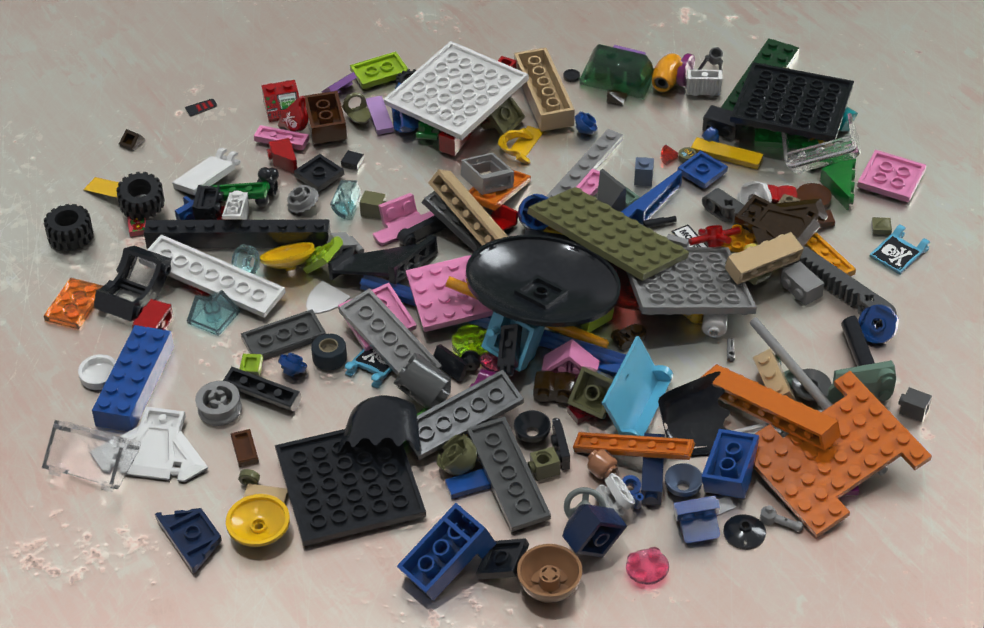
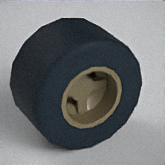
M332 333L318 336L311 344L312 360L318 368L326 371L335 370L345 364L347 360L346 342L339 335Z

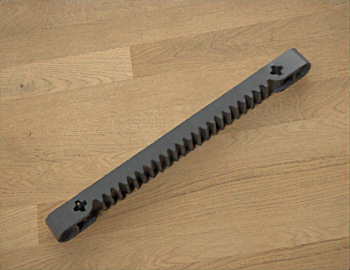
M716 188L702 198L704 208L721 221L733 222V225H741L735 222V216L745 206L744 204L719 188ZM741 225L743 229H746L750 233H753L751 229ZM804 246L800 260L793 262V264L799 261L824 282V287L827 286V291L833 290V295L839 294V299L845 298L844 303L850 302V307L857 306L859 315H861L864 308L866 309L872 305L888 306L897 315L896 309L891 303L808 247ZM881 319L874 321L876 327L883 326Z

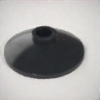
M740 514L726 521L723 534L727 542L732 546L749 550L760 546L764 542L766 528L756 517Z

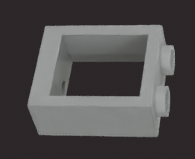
M493 152L461 160V176L482 195L513 188L514 171ZM488 171H491V172H492V173H488V174H484V175H481V174H480V173L488 172Z

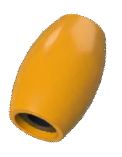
M674 53L667 54L656 64L652 73V85L657 91L666 92L677 83V71L679 66L683 64L679 55Z

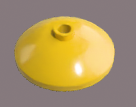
M309 242L283 245L263 253L260 256V261L265 266L275 269L295 270L296 266L304 263L314 253L315 246Z
M254 494L240 499L233 504L226 516V528L230 537L237 543L249 547H261L274 543L285 534L290 523L287 506L280 499L267 494Z

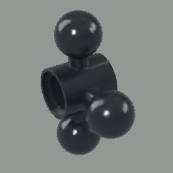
M263 167L258 171L257 182H268L270 185L266 198L255 199V203L260 207H264L269 203L268 195L276 196L279 172L273 167Z

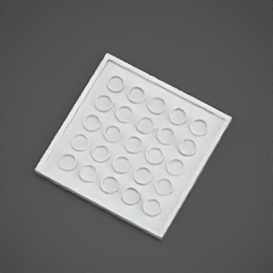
M450 41L383 100L385 105L463 140L529 80V76L525 72Z

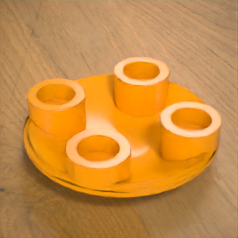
M736 224L732 228L739 227L741 233L729 236L732 239L731 243H724L721 246L728 247L731 252L744 251V247L747 244L755 243L756 241L753 233Z

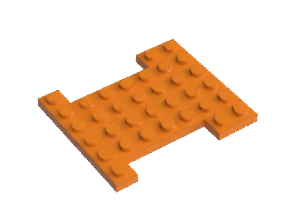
M848 371L834 381V386L845 397L821 412L838 420L841 437L826 450L820 449L791 434L782 437L771 424L755 433L759 435V442L753 468L815 538H818L850 516V511L839 500L840 497L899 457H902L914 470H917L932 458V455L851 371Z

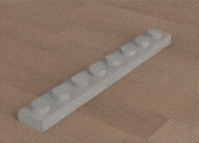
M607 129L546 197L550 198L577 187L590 170H596L622 142L623 134Z

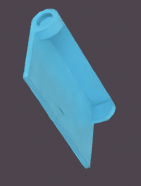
M639 336L635 337L602 401V405L620 435L644 436L659 406V397L666 392L673 378V372L669 367L654 365Z

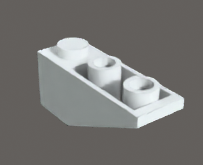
M234 191L229 193L222 219L247 220L249 214L248 192Z

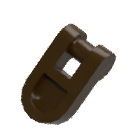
M633 324L621 330L616 329L611 333V338L618 342V346L622 350L630 348L635 337L639 336L642 342L646 338V328L640 324Z

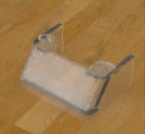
M848 114L850 136L792 151L786 133L782 132L784 160L787 167L794 173H802L845 160L855 159L861 151L852 114Z

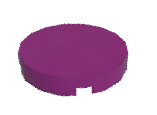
M689 53L683 56L681 59L683 64L679 66L677 71V84L684 88L687 83V70H694L695 56Z

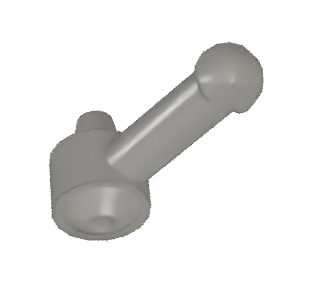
M771 505L761 509L760 521L763 524L772 525L775 522L794 529L796 532L802 531V522L777 515L776 510Z

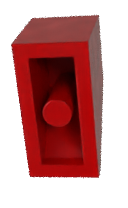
M290 139L270 141L269 149H267L268 159H272L275 167L294 173V170L297 169V160Z

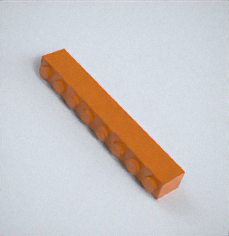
M716 364L703 375L721 372L712 383L714 387L725 389L719 400L820 449L826 450L841 437L839 423L835 418L814 410L728 368Z

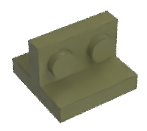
M510 96L480 126L483 130L496 129L499 135L502 136L507 131L514 130L525 118V115L512 96Z

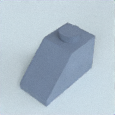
M636 157L634 185L652 186L654 158Z

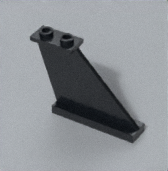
M430 235L419 244L354 254L353 248L349 247L328 262L330 279L334 280L341 274L389 276L390 283L397 284L407 277L406 270L420 267L438 253L437 237Z

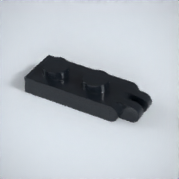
M519 324L501 326L497 367L500 371L504 370L508 376L514 375V369L518 367L522 335V326Z
M554 418L552 420V447L557 449L555 451L560 460L561 469L568 470L570 469V453L563 426L559 418Z

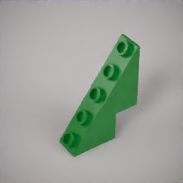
M853 140L824 150V157L827 159V162L824 165L825 167L821 169L820 183L830 190L831 194L846 210H849V204L853 205L854 194H851V192L854 193L855 182L851 181L855 179V170L852 169H855L856 158L853 157H856L857 147H853Z

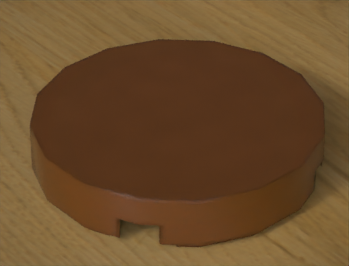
M807 183L797 189V198L800 201L821 198L825 209L831 204L832 194L827 187L821 184Z

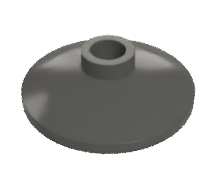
M802 369L827 398L828 389L832 385L829 377L816 369ZM793 376L792 387L795 393L803 399L816 401L798 379Z

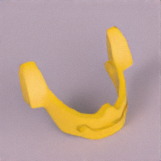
M522 128L520 130H509L500 136L498 145L505 153L516 156V159L522 163H531L521 150L509 149L506 145L509 140L518 137L532 140L533 134L526 128Z

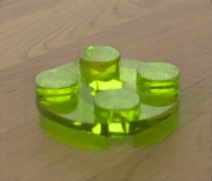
M476 325L460 327L457 329V333L452 335V349L460 358L464 352L469 350L478 352L481 357L486 356L488 351L481 347L486 330L484 329L483 331Z

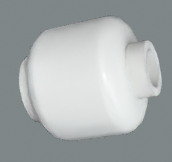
M703 315V332L713 338L724 335L727 331V315Z

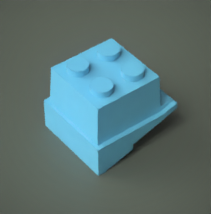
M493 311L481 347L498 357L501 326L519 324L522 326L519 363L515 370L520 372L526 369L528 363L535 357L545 327L518 322Z

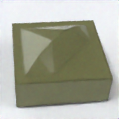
M872 217V234L891 235V218Z

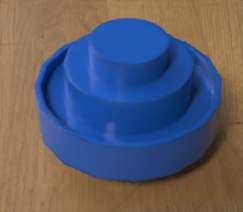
M580 111L575 116L576 129L580 133L592 135L597 131L596 120L591 114Z
M294 353L282 354L278 360L281 368L284 369L283 372L289 376L306 371L307 364L303 362L301 356Z

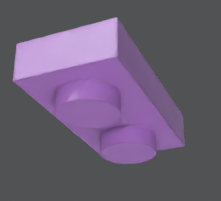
M352 72L321 92L338 91L339 93L341 92V87L346 89L353 84L352 80L357 77Z

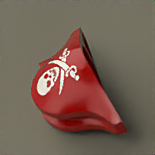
M305 96L298 97L282 113L278 123L279 128L285 127L288 131L293 132L302 131L306 128L308 114Z

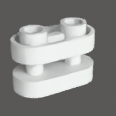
M611 473L605 479L607 487L600 484L595 490L604 498L606 507L613 508L622 517L624 515L622 507L629 510L635 504V500L623 480L616 474Z

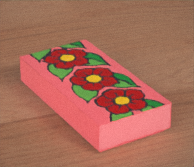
M130 216L127 217L130 237L144 235L146 219L142 218V221H138L137 218L132 220Z

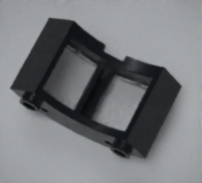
M137 246L124 248L120 263L116 269L117 276L113 281L109 280L103 287L96 290L93 308L130 322L134 321L141 314L143 307L151 299L156 300L167 275L171 272L172 259Z

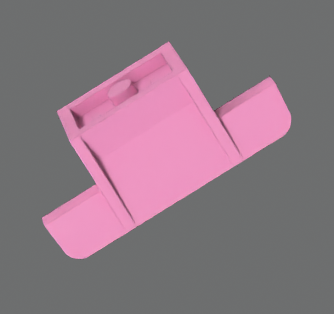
M411 193L382 203L378 207L382 224L386 229L373 233V238L379 245L385 246L398 240L397 235L400 230L408 229L434 216V214L430 211L420 215L416 209L414 195Z

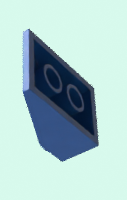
M725 429L718 430L701 476L704 492L745 499L751 482L759 435Z

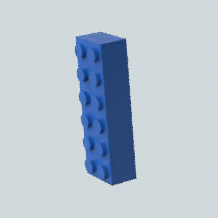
M134 325L92 409L95 426L126 432L136 428L174 349L171 331Z

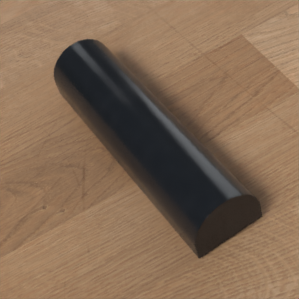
M854 315L845 318L841 323V327L856 365L874 364V359L857 317Z
M231 367L223 381L235 385L239 392L293 412L298 408L301 401L300 391L235 367Z

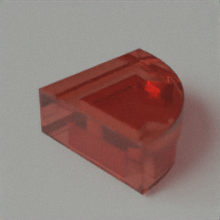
M664 145L661 151V161L667 165L678 158V152Z

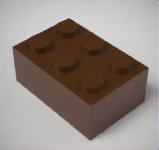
M338 91L305 95L308 126L313 144L347 139L346 122Z

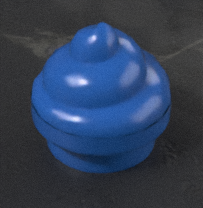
M711 126L702 134L704 140L719 143V131L716 128L714 129Z

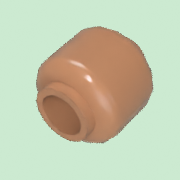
M606 449L594 450L587 458L589 460L587 464L588 470L599 480L606 479L611 473L615 474L618 470L616 458Z

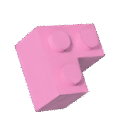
M571 339L544 355L541 371H551L554 373L569 372L575 374L577 380L582 366L598 370L599 360Z

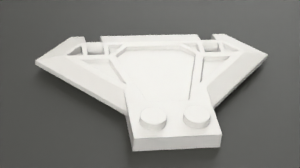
M146 407L139 426L90 452L101 470L106 473H110L112 468L118 469V474L162 480H170L171 476H178V482H186L208 469V466L181 432L186 418L185 411Z

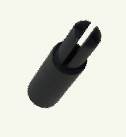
M676 216L644 220L643 226L647 228L677 222Z

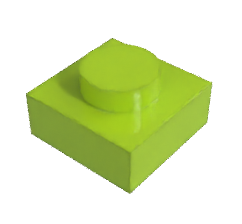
M243 353L240 370L260 375L264 359L262 354Z

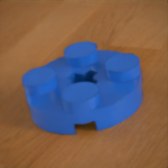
M872 305L863 310L858 322L867 341L885 343L891 340L897 333L899 318L888 306ZM881 319L883 326L876 329L874 321Z

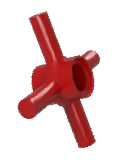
M712 225L705 229H699L698 234L700 236L689 238L688 242L690 246L707 242L708 247L723 246L724 243L730 244L732 239L729 236L738 235L741 233L739 227L722 230L721 225Z

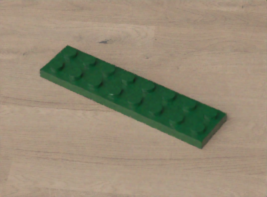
M768 38L753 62L789 68L799 53V47ZM752 63L721 108L733 111ZM743 125V126H742V128L747 129V130H748V128L750 127V126H747V125Z

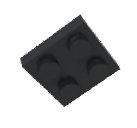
M318 154L294 170L295 177L310 187L315 188L318 192L345 175L343 168L321 154Z
M527 539L495 541L497 544L482 558L476 575L479 579L516 577L518 562L529 547Z

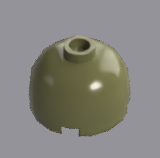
M457 434L444 444L442 448L445 451L442 456L440 454L437 456V465L443 471L458 476L474 469L477 460V448L473 441L465 434L463 436Z

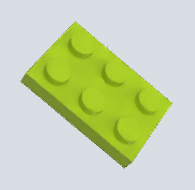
M397 52L350 65V71L355 73L356 80L362 89L396 80L399 73L402 74L404 70L407 72L408 69Z

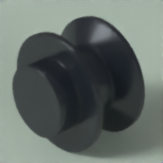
M469 350L461 355V358L469 363L467 371L479 369L481 356L478 352Z

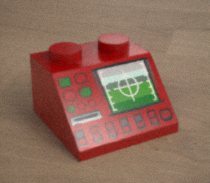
M286 80L284 82L261 85L268 121H279L282 113L299 97L295 80Z

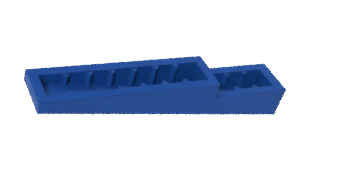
M678 170L621 212L643 225V221L648 220L681 186L682 171Z

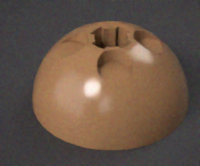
M542 544L529 549L522 555L518 562L517 575L522 588L529 596L541 602L554 603L568 598L577 589L582 577V564L577 555L570 549L557 544Z

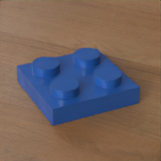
M700 150L680 165L678 170L682 171V176L705 189L728 172V166Z

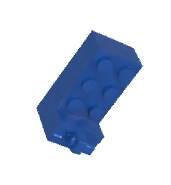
M455 503L397 565V568L434 601L476 554L482 559L497 543L482 524Z

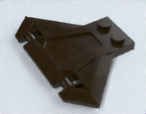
M753 195L735 216V222L753 231L757 245L763 241L775 239L781 234L785 235L792 232L802 247H804L821 226L817 221H825L828 216L821 198L773 204L757 195Z

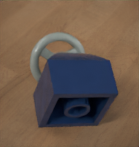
M580 487L574 489L565 498L564 512L569 520L564 528L562 537L575 554L604 557L626 529V523L613 508L606 507L602 495L592 488ZM582 494V501L576 507L570 509L572 499ZM589 494L597 499L599 506L590 504Z

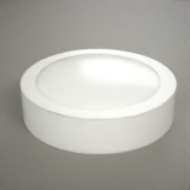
M103 354L93 355L85 359L78 369L82 385L92 390L103 389L116 360Z

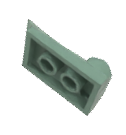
M893 361L835 370L833 383L828 389L827 399L834 403L845 397L834 386V381L848 371H851L879 401L888 400L893 395L896 383Z

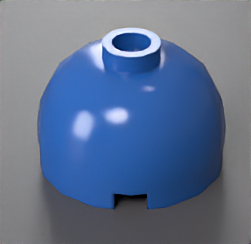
M533 194L521 202L518 208V218L525 228L540 231L548 227V225L527 214L529 206L546 200L548 197L542 194Z

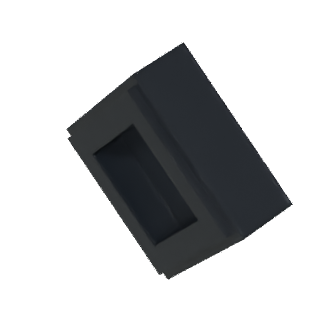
M348 150L341 160V166L357 170L364 160V154Z

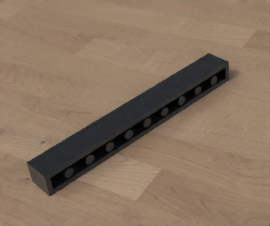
M329 219L146 220L144 228L147 249L160 235H164L194 249L277 248L300 242L313 243L316 248L317 246L327 244L331 233Z

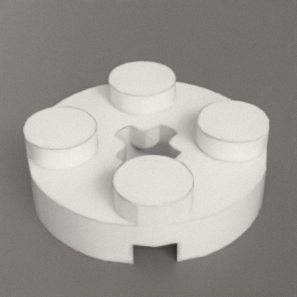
M759 181L743 184L740 193L737 194V200L744 205L753 195H757L772 203V196L768 185Z

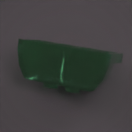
M598 44L593 49L579 82L581 85L606 91L616 90L628 93V96L644 99L652 82L654 68L652 62L645 54Z

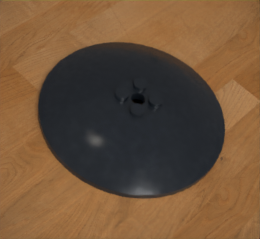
M516 235L496 239L478 248L471 255L466 265V282L476 299L490 310L506 318L536 326L569 327L595 321L614 308L621 290L618 274L607 260L580 244L551 236Z

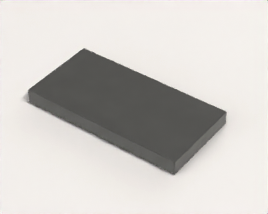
M313 309L243 332L241 333V338L250 354H262L263 360L312 344L318 336L326 334Z

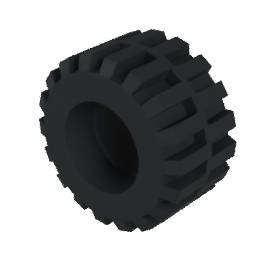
M136 172V174H128V177L122 178L123 182L120 181L118 183L116 191L119 207L126 217L130 216L132 220L137 218L138 221H142V218L148 220L149 217H155L156 213L162 211L161 208L164 207L165 199L162 183L158 177H155L153 174L148 175V172ZM138 195H146V196L140 197V198H137V197H136V196H138Z
M77 204L60 205L46 214L44 218L45 231L48 242L53 248L73 251L76 248L84 247L83 245L88 244L89 240L92 239L93 227L90 214L83 206H77Z

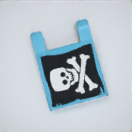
M900 224L885 241L870 253L871 258L898 274H901L922 253L929 250L928 244H930V241L924 238L915 247L901 239L905 236L903 231L906 227Z
M363 349L352 361L345 364V369H347L345 374L350 377L354 375L358 367L374 373L371 376V380H373L371 386L379 388L384 378L392 371L373 349L367 351Z

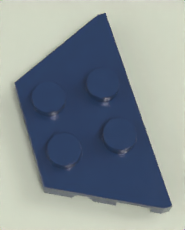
M202 508L190 509L188 511L176 510L174 514L162 515V512L155 513L156 520L192 573H195L222 541L221 535Z

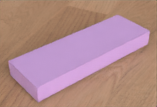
M382 96L366 98L367 108L371 113V120L377 135L394 132V127Z

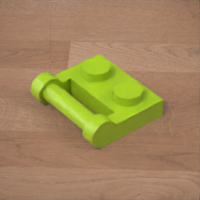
M336 236L329 243L317 246L314 254L306 260L307 263L302 269L308 274L327 264L342 246V239Z

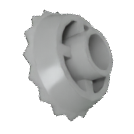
M308 185L294 188L287 198L288 210L296 214L309 210L318 201V191Z

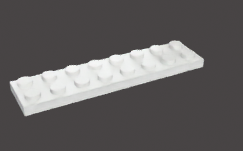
M160 235L147 249L172 259L171 272L168 276L264 318L286 293L285 287L164 235ZM139 258L140 264L155 270L156 263Z

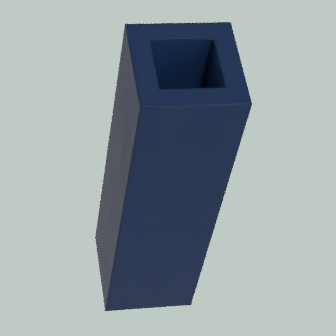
M644 433V436L665 437V434ZM643 457L641 493L644 498L642 504L661 505L664 458Z

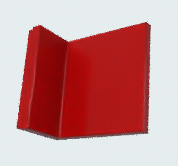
M503 204L490 214L491 218L503 231L516 226L518 223V211Z

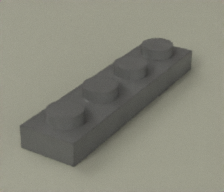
M435 191L423 199L421 203L474 252L482 246Z

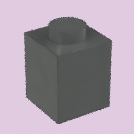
M909 387L906 394L902 393L898 402V405H901L899 414L923 422L930 408L932 395Z

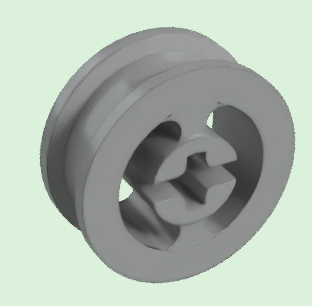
M210 382L201 387L196 394L195 401L198 415L206 424L213 426L226 425L233 422L241 413L242 404L239 391L230 382Z

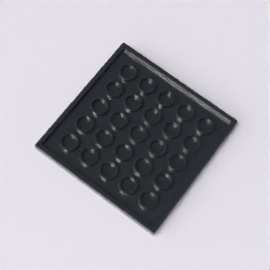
M753 62L730 116V122L737 125H747L773 132H783L789 135H798L809 139L814 138L835 143L854 81Z
M345 429L275 445L303 547L426 517V510L403 443L397 446L391 438H384L377 445H373L369 439L363 438L355 447H352L350 442L347 441L337 454Z

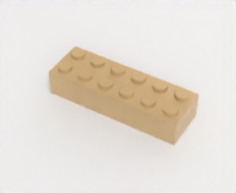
M547 48L514 53V60H517V69L527 73L529 76V80L522 85V89L540 130L549 131L574 126L575 109Z

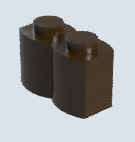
M537 371L533 388L534 399L541 402L554 400L560 403H567L576 383V375L569 372Z

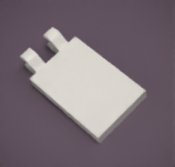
M219 148L215 157L210 156L173 181L174 189L196 195L198 185L211 186L235 170V166L241 163V160H234L238 152L231 151L228 156H223L227 149Z

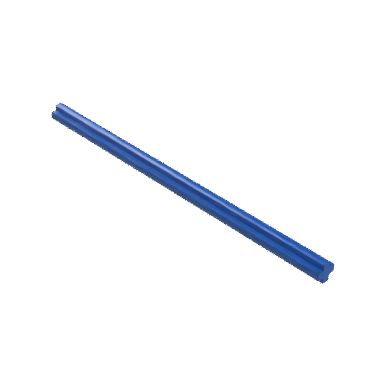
M364 275L360 281V289L366 291L370 288L373 290L390 283V281L373 275ZM390 283L401 302L416 306L409 286ZM492 316L466 323L488 329ZM544 329L539 346L554 350L573 339L598 359L599 365L622 364L626 354Z

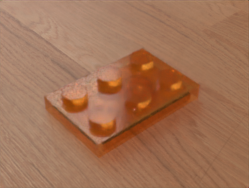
M70 278L44 314L45 321L80 329L93 310L96 290L103 287V285Z

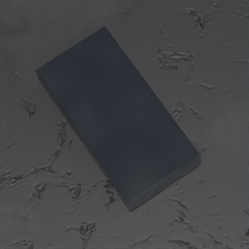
M442 344L437 345L433 356L442 365V370L457 381H463L469 363Z

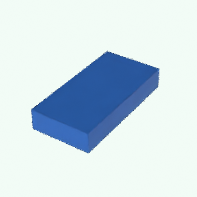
M483 469L445 479V485L451 499L491 488Z

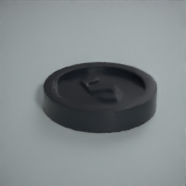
M568 69L563 73V78L568 82H576L580 79V72L575 69Z

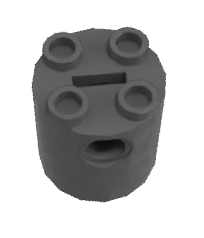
M414 353L409 359L407 366L401 369L393 384L429 410L444 402L450 395L451 377L420 354Z

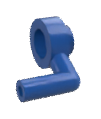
M627 475L622 480L626 486L633 487V490H629L635 500L633 507L639 509L644 498L643 494L639 493L641 482L636 476Z

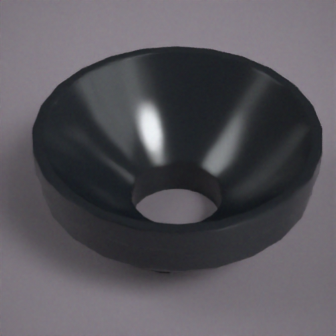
M535 410L520 413L514 420L515 434L523 441L539 442L550 433V419L542 412ZM534 430L538 434L536 436H529L527 432Z

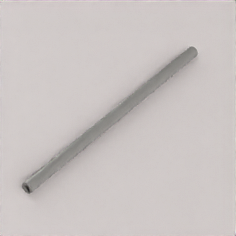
M757 317L753 318L750 321V325L822 409L825 410L830 407L832 403L761 321ZM884 467L877 473L883 475L888 471V468Z

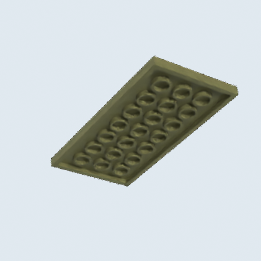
M577 187L528 207L527 214L642 281L687 259L689 251L681 245L671 242L667 237L657 234L651 228L641 225L637 220L627 217L623 212L611 208L610 205L597 200L596 197L583 192L582 189Z

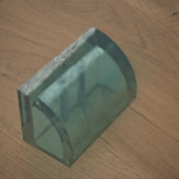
M341 180L330 203L332 210L343 219L353 220L360 204L362 193L358 181Z

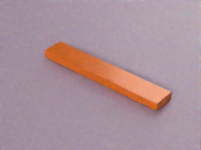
M578 432L573 450L579 453H591L594 450L606 449L611 455L690 460L695 442L694 439Z

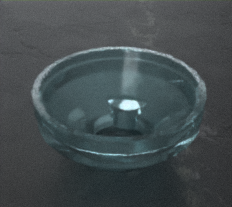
M240 245L233 253L231 265L255 274L260 268L259 253L253 246ZM252 258H254L253 267L250 266V261Z

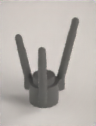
M719 47L712 48L697 70H702L707 61H709L712 65L718 64L719 70H722L723 75L722 50Z

